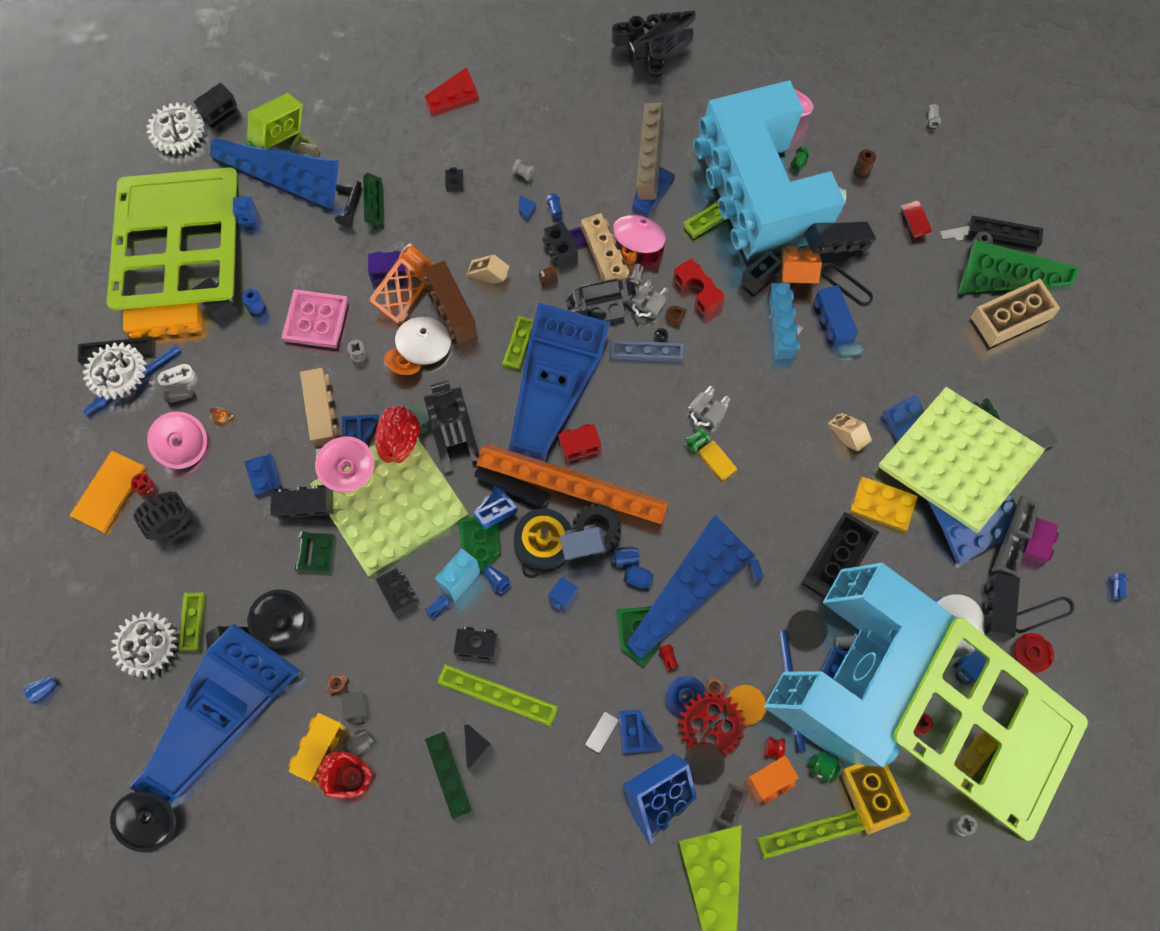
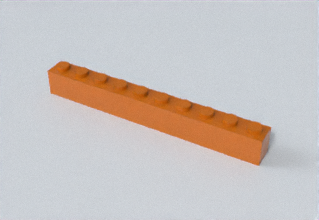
M488 443L481 447L477 462L478 466L596 504H603V506H609L612 509L662 524L669 501Z

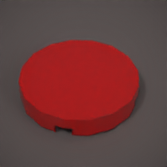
M1024 634L1016 639L1012 646V657L1032 674L1042 673L1054 661L1052 645L1040 634Z

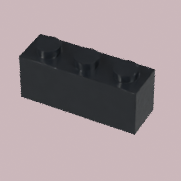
M316 485L313 489L297 487L296 490L292 491L290 489H278V492H271V516L283 519L333 514V491L324 485Z
M996 573L988 579L986 589L989 591V596L985 601L987 617H985L984 627L986 636L1007 640L1015 636L1020 586L1019 577Z

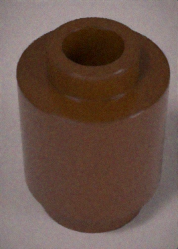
M865 149L859 153L855 164L856 171L859 174L866 175L871 172L876 160V155L873 151Z

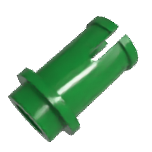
M801 146L796 150V155L790 163L792 168L799 170L804 160L809 157V149L807 147Z

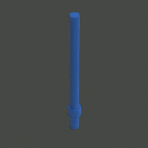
M175 345L144 366L146 371L142 373L144 375L148 374L181 350ZM97 396L91 404L82 409L83 413L87 416L98 407L102 408L112 397L110 396L108 399H105L104 396L101 398Z
M780 630L785 672H793L787 630ZM792 728L793 736L796 738L798 753L806 752L804 736Z

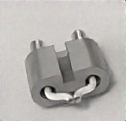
M648 279L644 285L638 286L640 295H632L628 305L636 312V316L654 319L666 302L665 296L669 291L668 288L664 287L660 294L656 291L652 293L650 286L653 281Z
M709 386L704 393L700 392L688 407L687 412L694 420V425L714 428L726 413L727 409L725 406L730 401V398L725 396L721 402L717 400L715 402L712 401L710 395L715 389Z

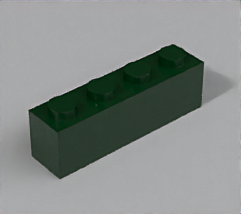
M441 732L426 738L425 742L452 820L455 822L473 815L474 811L447 734Z

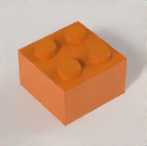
M792 245L781 247L780 260L782 265L780 274L782 282L819 284L822 266L819 253H813L810 246L805 248H797Z
M785 755L749 776L744 782L757 804L761 801L766 804L778 797V791H781L783 794L796 786L795 781L799 777Z

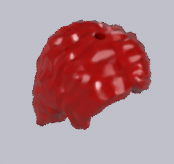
M405 406L388 407L378 421L374 441L379 458L386 463H401L414 450L421 424L418 422L417 416L411 410H407Z
M345 751L333 752L327 755L325 759H322V765L319 766L318 775H316V781L319 782V786L325 796L339 799L360 796L366 791V785L372 779V772L365 761Z

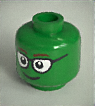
M823 751L817 756L813 754L808 764L811 767V775L825 783H829L831 780L835 781L841 770L839 760Z

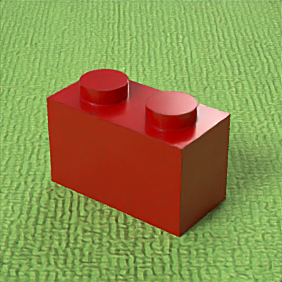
M584 424L578 429H567L558 434V442L565 461L601 451V442L595 424Z

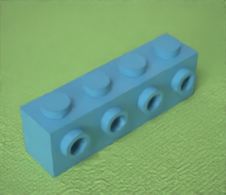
M771 283L768 298L776 360L794 359L797 350L800 349V341L796 339L798 325L797 322H794L796 309L795 306H792L794 298L793 289H790L789 283Z

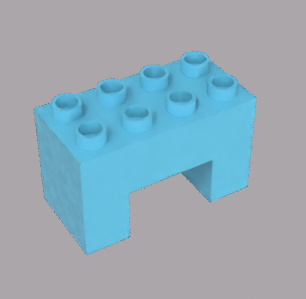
M790 80L709 100L705 117H701L699 120L700 136L694 139V150L699 160L705 158L708 165L706 169L708 185L711 189L717 188L721 196L718 201L720 214L723 219L730 218L734 229L731 230L733 245L736 250L743 249L747 261L761 258L769 250L776 254L781 252V247L792 245L798 248L809 245L804 236L805 233L814 224L835 223L845 204V200L831 171L790 182L778 153L788 150L803 113V107Z
M884 563L841 569L823 601V604L860 630L834 678L832 679L822 671L783 672L764 708L837 758L840 762L884 767V765L893 762L899 753L900 746L894 741V731L952 621L957 617Z

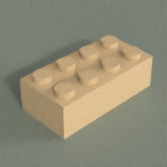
M1038 279L978 306L971 319L988 345L992 347L1053 319L1060 310V307L1041 279Z

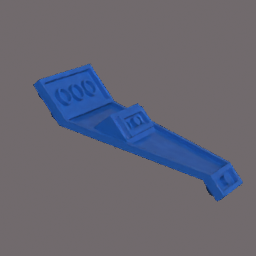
M538 303L529 338L508 450L545 462L551 444L601 359L610 322L544 303ZM543 371L547 372V378L542 376ZM561 376L566 379L565 383L560 382Z
M913 395L882 411L896 442L904 436L924 413L918 395ZM1010 493L977 534L928 501L943 529L956 563L959 564L1002 542L1016 509V503Z
M232 624L207 649L144 771L132 781L130 789L134 791L146 790L155 792L171 804L260 711L298 675L299 669L244 630Z

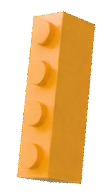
M198 303L123 310V331L128 338L158 337L164 334L176 335L181 332L194 333L202 330V310Z

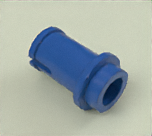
M552 193L547 196L546 202L550 206L552 216L556 218L562 216L563 211L559 203L560 197L556 193Z
M1115 573L1111 578V581H1113V598L1120 599L1122 597V599H1126V581H1128L1126 574Z
M444 594L438 595V598L425 608V611L432 618L445 607H449L450 601Z

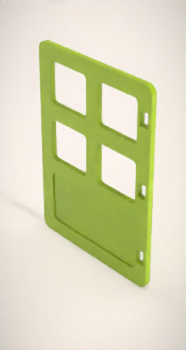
M234 168L122 177L117 181L107 293L109 309L125 310L222 301L233 297L236 218L233 214V197H237L238 176ZM121 195H127L126 201H121ZM221 224V245L219 248L180 251L181 230L183 227ZM167 228L165 253L126 256L129 232ZM118 239H123V244L117 245ZM220 262L218 287L178 291L180 266ZM165 267L163 292L123 296L124 275L127 270ZM114 284H119V290L113 291Z
M955 618L896 727L893 738L900 747L1023 840L1030 841L1035 837L1087 728L1088 722L1081 712L964 618ZM961 639L965 640L986 658V663L968 698L942 678ZM1001 670L1025 689V694L1007 729L982 709ZM933 693L959 713L939 754L918 739L913 733ZM974 724L998 743V748L980 784H977L954 765ZM916 744L923 748L921 754L913 749ZM964 780L970 783L968 790L961 785ZM1010 815L1016 819L1014 825L1007 820Z

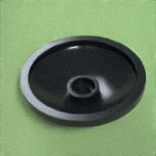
M283 589L271 590L258 597L250 607L247 617L250 635L269 649H283L293 645L302 637L308 625V610L303 600L295 593ZM283 619L284 623L278 625L279 620Z
M139 790L126 794L115 804L110 816V826L115 838L126 848L137 852H150L159 849L169 841L175 830L176 817L172 806L164 797L152 791Z

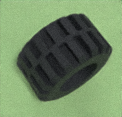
M169 491L155 495L143 502L136 509L133 517L147 540H159L180 530L190 519V512L179 494Z
M591 504V508L585 506L583 511L579 510L577 517H574L572 529H576V532L583 531L585 526L596 522L605 525L608 529V533L604 536L607 551L594 554V557H599V554L606 556L608 551L610 553L613 552L614 547H617L621 538L620 518H617L615 511L611 512L609 506L603 508V504H599V507Z

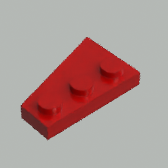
M466 67L424 97L430 113H434L473 100L479 96Z

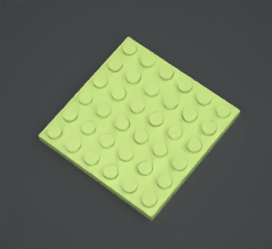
M945 387L884 457L878 467L978 534L1044 453L1045 449Z
M418 438L414 450L401 463H386L382 461L377 454L376 446H371L369 449L374 457V469L370 479L362 487L352 492L340 493L333 491V514L329 515L369 578L459 523L460 519L469 517L468 512ZM346 467L344 471H349L350 467ZM319 478L310 483L312 488L316 485H323Z

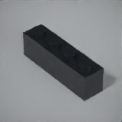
M868 221L814 224L804 235L812 252L822 254L827 252L838 253L841 251L852 252L854 250L865 251L876 240Z

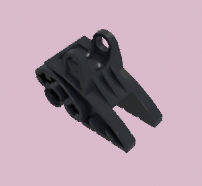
M695 10L684 11L683 13L651 14L647 16L646 21L640 16H633L629 22L613 25L612 43L615 46H629L634 53V66L648 64V70L651 74L660 75L664 70L665 57L684 46L693 38V28H685L695 20ZM644 28H647L649 31L645 33ZM659 65L661 69L654 70L652 66Z
M449 380L430 385L433 394L423 397L445 475L453 473L446 447L467 442L473 467L478 466L479 452L461 387L451 389Z

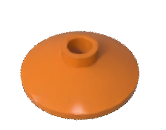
M397 348L391 349L385 354V365L397 374L411 375L418 372L421 368V364H415L403 358Z

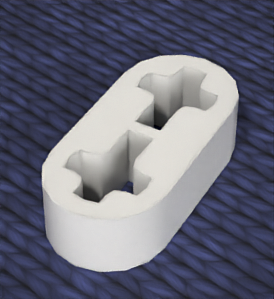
M181 364L161 372L157 379L162 388L168 387V385L180 386L192 381L195 372L188 364ZM184 371H187V376H183ZM167 377L170 378L168 383L165 382Z

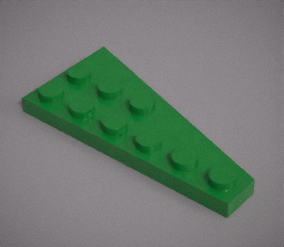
M975 240L958 293L1014 290L1038 279H1041L1045 286L1073 285L1079 267Z

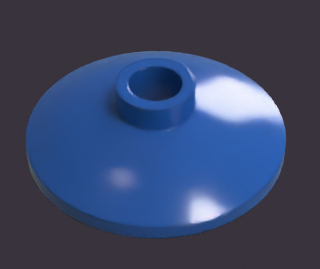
M693 676L676 678L669 685L666 694L669 708L675 714L682 716L680 712H687L684 705H692L689 700L690 698L697 701V694L702 698L704 697L705 686L699 679ZM687 691L688 696L682 698V693Z

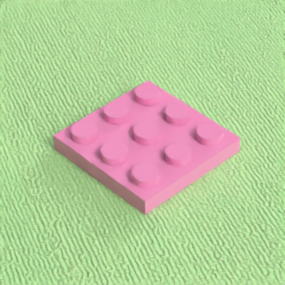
M294 289L281 337L282 340L337 349L348 297Z

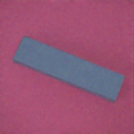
M610 340V360L683 363L684 343Z

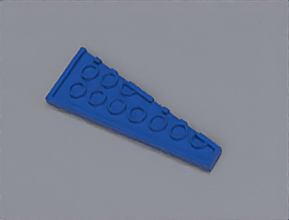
M220 139L211 140L210 157L331 209L334 207L339 160L325 159L322 156L312 157L310 154H294L292 151L274 148L265 149L262 146L253 147L244 143L235 144L232 141Z
M717 515L711 519L627 642L626 646L638 659H642L756 557Z

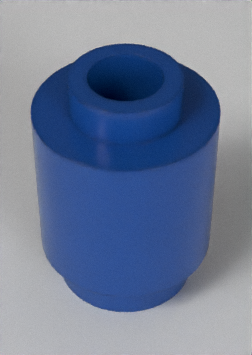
M247 289L243 292L242 301L247 310L251 313L261 312L264 307V301L260 293L256 289Z
M633 546L614 548V552H611V562L616 564V568L640 563L638 548H633Z
M633 564L632 567H627L624 577L627 578L626 583L642 589L644 587L649 589L654 574L650 573L648 569Z

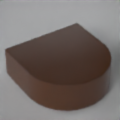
M554 266L545 268L538 274L541 283H548L558 279Z
M679 306L669 307L665 315L667 322L680 327L687 309Z

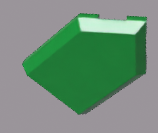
M475 517L462 518L459 520L461 548L477 560L480 572L483 573V570L491 565L501 553L498 523L484 530Z
M652 606L617 609L621 650L644 667L661 646V641L642 659H638L626 644Z

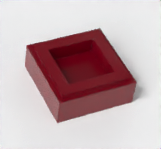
M663 252L644 253L641 266L658 271Z

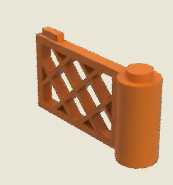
M408 244L368 302L394 323H403L409 315L406 313L426 285L423 278L426 276L424 269L434 265V263L412 244ZM400 264L406 268L407 276H398L397 268ZM411 277H417L422 281L418 288H412ZM407 278L409 289H400L399 279ZM395 279L396 290L388 291L387 282ZM402 291H409L410 299L408 302H402ZM397 292L398 303L390 304L388 293ZM385 293L386 304L380 305L375 299L379 294ZM399 305L400 313L397 317L391 314L390 306Z

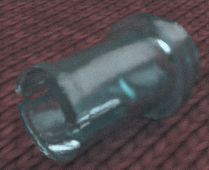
M861 342L848 345L842 343L841 346H838V354L840 357L843 356V358L849 355L863 354V345Z

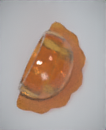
M224 408L209 409L211 419L215 424H224L233 417V414Z

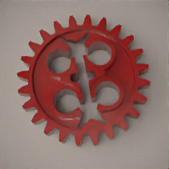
M705 691L703 698L697 694V701L690 698L689 700L692 705H684L687 712H680V714L685 718L678 721L684 725L683 728L679 729V732H685L681 739L689 740L686 747L688 748L693 745V753L700 750V757L707 753L708 759L712 758V754H715L717 759H720L721 752L727 757L728 749L734 752L735 749L732 745H741L737 739L738 737L744 738L740 730L746 729V727L740 725L741 722L746 720L739 717L743 710L735 709L738 703L736 702L731 705L732 697L724 700V693L717 697L716 691H713L712 696H709L708 692ZM711 704H716L719 712H723L724 704H726L727 712L734 714V716H726V720L732 723V729L724 732L721 729L724 721L720 719L715 724L717 727L715 730L710 728L705 732L706 735L714 734L716 736V743L707 745L705 738H701L700 745L698 746L697 738L690 736V734L698 733V730L692 727V721L695 718H701L703 721L701 730H704L709 726V720L715 721L720 717L718 714L715 716L709 715L708 707Z

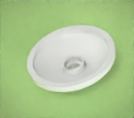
M416 317L406 321L399 327L395 336V343L398 352L406 360L415 364H431L441 360L448 353L451 346V338L447 327L440 321L430 317Z
M953 594L945 596L937 602L957 618H964L984 634V614L980 606L973 599L964 595ZM961 639L953 655L967 654L975 648Z

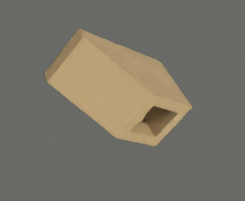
M844 413L836 415L833 420L828 422L829 427L851 449L859 451L872 441L865 422Z

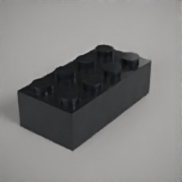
M844 512L802 582L827 596L841 569L860 566L879 531Z

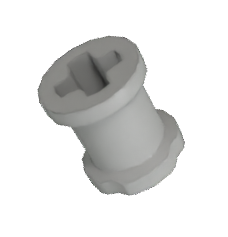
M517 159L512 167V174H518L524 177L526 181H529L534 173V166H528L522 163L520 159Z
M353 340L348 343L347 350L351 355V359L356 363L363 362L367 357L363 343L360 340Z
M970 815L958 817L953 821V830L959 836L971 835L975 833L978 827L976 820ZM967 823L968 827L962 828V824Z

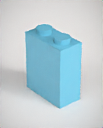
M461 548L436 576L435 580L439 590L455 603L481 573L477 560Z

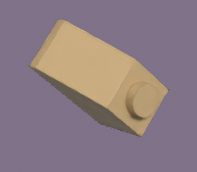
M490 255L472 260L466 276L490 284L500 283L506 279L510 266L496 255Z

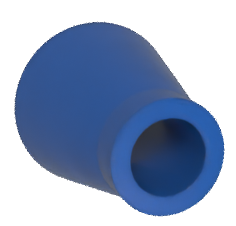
M492 565L487 566L483 570V574L495 592L502 594L510 587L509 577L493 568Z
M49 675L46 678L26 685V688L22 691L32 704L35 701L38 702L56 686V683Z

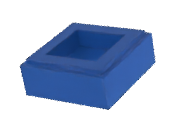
M757 559L751 560L748 568L754 584L761 583L764 575Z

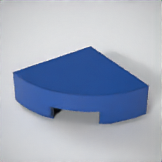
M520 196L519 210L522 216L528 220L536 208V203Z

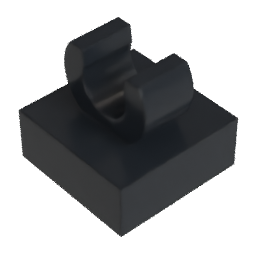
M450 167V170H445L446 189L463 188V169L457 170V167Z

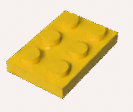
M862 476L850 513L906 533L918 496Z

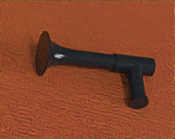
M354 181L353 186L336 184V191L350 192L342 215L335 217V221L341 226L351 227L353 225L350 214L362 185L360 181Z

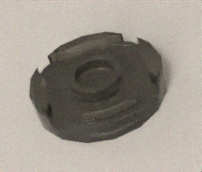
M799 611L788 622V638L799 649L807 651L816 649L827 638L828 628L826 621L815 611Z
M699 742V744L692 745L686 751L684 761L689 764L694 782L710 784L718 780L724 773V756L721 750L714 744Z

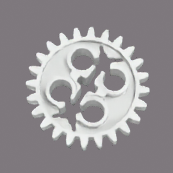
M178 102L174 107L171 103L169 108L163 106L162 111L157 109V115L152 114L154 119L148 120L150 125L146 127L148 128L149 140L155 148L158 147L160 152L164 150L166 154L170 150L173 155L177 150L180 154H182V149L188 152L189 146L195 148L194 142L200 143L198 138H203L201 132H205L203 128L205 124L197 109L193 110L191 105L187 108L185 103L181 107ZM169 115H173V116H174V120H175V122H176V125H174V123H173V121H172V119H171V117H170ZM176 130L182 142H175L177 140Z
M113 343L112 347L106 344L105 350L100 347L99 353L93 352L94 358H88L90 364H84L87 369L83 371L85 375L83 379L86 382V386L93 394H97L99 398L104 396L105 399L111 396L115 400L118 394L123 398L124 392L130 394L129 389L136 390L135 384L142 383L139 378H144L145 375L142 372L146 371L144 367L146 363L140 352L136 348H132L130 344L125 346L124 343H121L119 347L116 343ZM123 359L127 363L128 367H125L123 365ZM104 374V376H105L108 380H106V382H105V381L103 380V378L101 377V375Z
M143 612L140 613V618L132 615L133 621L130 622L125 619L126 626L119 625L122 631L114 633L118 639L111 641L116 645V647L111 648V651L117 654L112 658L119 660L116 666L122 667L121 671L128 672L130 676L133 677L136 674L138 678H141L144 673L147 678H150L151 672L158 675L159 668L165 671V663L172 664L169 658L176 657L172 652L179 649V647L174 645L179 639L173 636L178 632L172 629L174 625L168 623L169 620L167 618H162L158 613L155 617L151 612L148 613L147 617ZM155 623H156V626H157L158 629H160V630H165V631H161V632H160V631H157V632H156V628H154V627H155ZM148 627L151 632H156L158 637L163 638L162 644L156 647L157 639L147 632L141 635L142 629ZM134 643L132 650L142 657L149 654V660L143 663L139 658H134L135 655L128 652L129 645ZM129 658L132 659V658H134V662H136V663H135V667H134L133 661H131V660H125V659H129Z

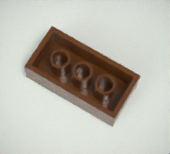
M445 260L425 268L426 276L423 278L426 283L427 292L430 296L432 295L436 310L440 311L441 320L444 325H447V331L451 340L455 339L457 345L477 337L475 319Z

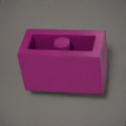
M1036 517L1032 538L1026 540L1022 559L1041 566L1047 561H1051L1054 554L1052 546L1053 543H1056L1059 536L1057 532L1058 525Z

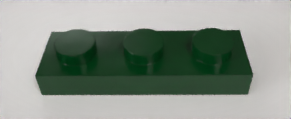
M367 172L363 175L364 221L379 227L383 224L382 178Z

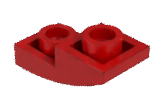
M919 200L901 205V211L908 221V228L914 238L932 232Z

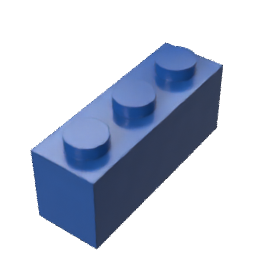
M839 285L818 290L814 298V304L821 313L822 324L826 325L828 339L832 340L834 346L854 341L858 330Z

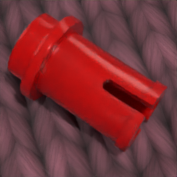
M671 644L660 647L659 654H662L667 671L679 667L673 652L675 648Z

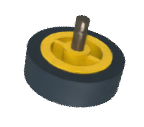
M536 509L528 512L519 520L515 528L514 549L517 556L524 564L537 570H549L559 566L565 561L560 536L565 535V531L572 530L570 523L563 515L551 509Z

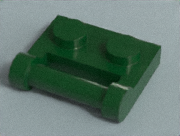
M299 532V553L294 571L331 574L335 535ZM308 541H313L310 565H305Z

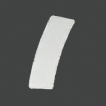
M604 712L585 745L600 753L616 726L618 719Z

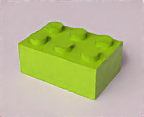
M286 93L248 112L247 141H251L255 146H262V148L268 149L299 133L303 104L289 93Z

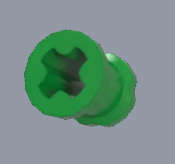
M699 428L698 432L693 436L685 438L687 446L693 452H697L700 446L711 441L709 435L702 428Z

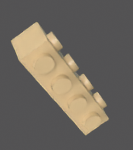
M602 213L581 219V230L602 280L615 278L627 280L629 270L626 265H623L621 251L616 249L615 237L608 230V220L603 218Z
M323 368L300 372L309 436L313 447L323 446L338 436L337 425L333 424V419L336 418L335 410L333 407L331 408L330 402H333L331 390L328 391V385H330L329 374H325Z

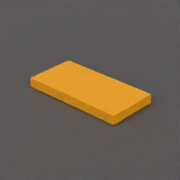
M111 451L71 512L70 517L105 534L133 490L131 487L132 478L136 474L143 473L146 467Z

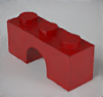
M690 258L674 269L673 278L683 290L692 286L701 289L702 292L696 295L695 305L705 317L723 306L725 299L723 291L714 285L712 278L703 272L698 262Z

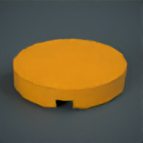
M737 686L727 696V698L732 697L731 705L736 702L738 703V706L735 708L736 710H743L739 717L746 719L740 723L742 726L748 727L758 723L766 713L764 708L766 704L765 697L754 686ZM727 712L729 716H734V714Z

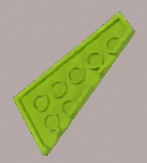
M742 825L679 841L702 931H737Z

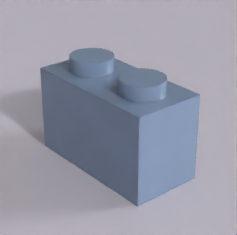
M595 524L585 526L584 530L576 532V529L565 531V535L560 536L565 560L607 551L602 529L596 527Z

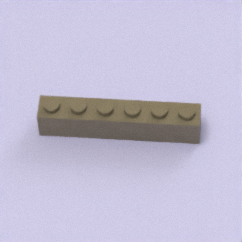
M662 102L644 104L636 181L639 200L657 199L664 127Z

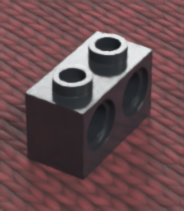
M564 222L544 229L543 243L545 247H549L550 257L552 261H556L558 267L578 259V249Z
M395 568L376 578L395 617L417 606L414 600L418 598L412 588L408 590L406 583L409 581L404 572L399 573L398 569ZM392 580H398V584L395 587L389 586ZM400 597H408L405 603H398Z

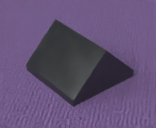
M467 724L464 725L466 764L470 773H473L494 749L491 743Z

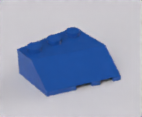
M675 753L623 784L632 817L650 845L656 840L654 837L661 829L665 831L669 827L668 822L675 815H680L697 797L689 764Z

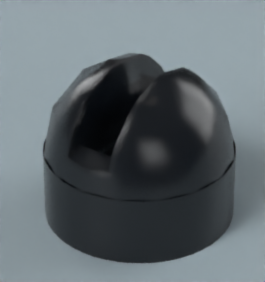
M658 328L654 332V341L667 342L669 336L667 330Z

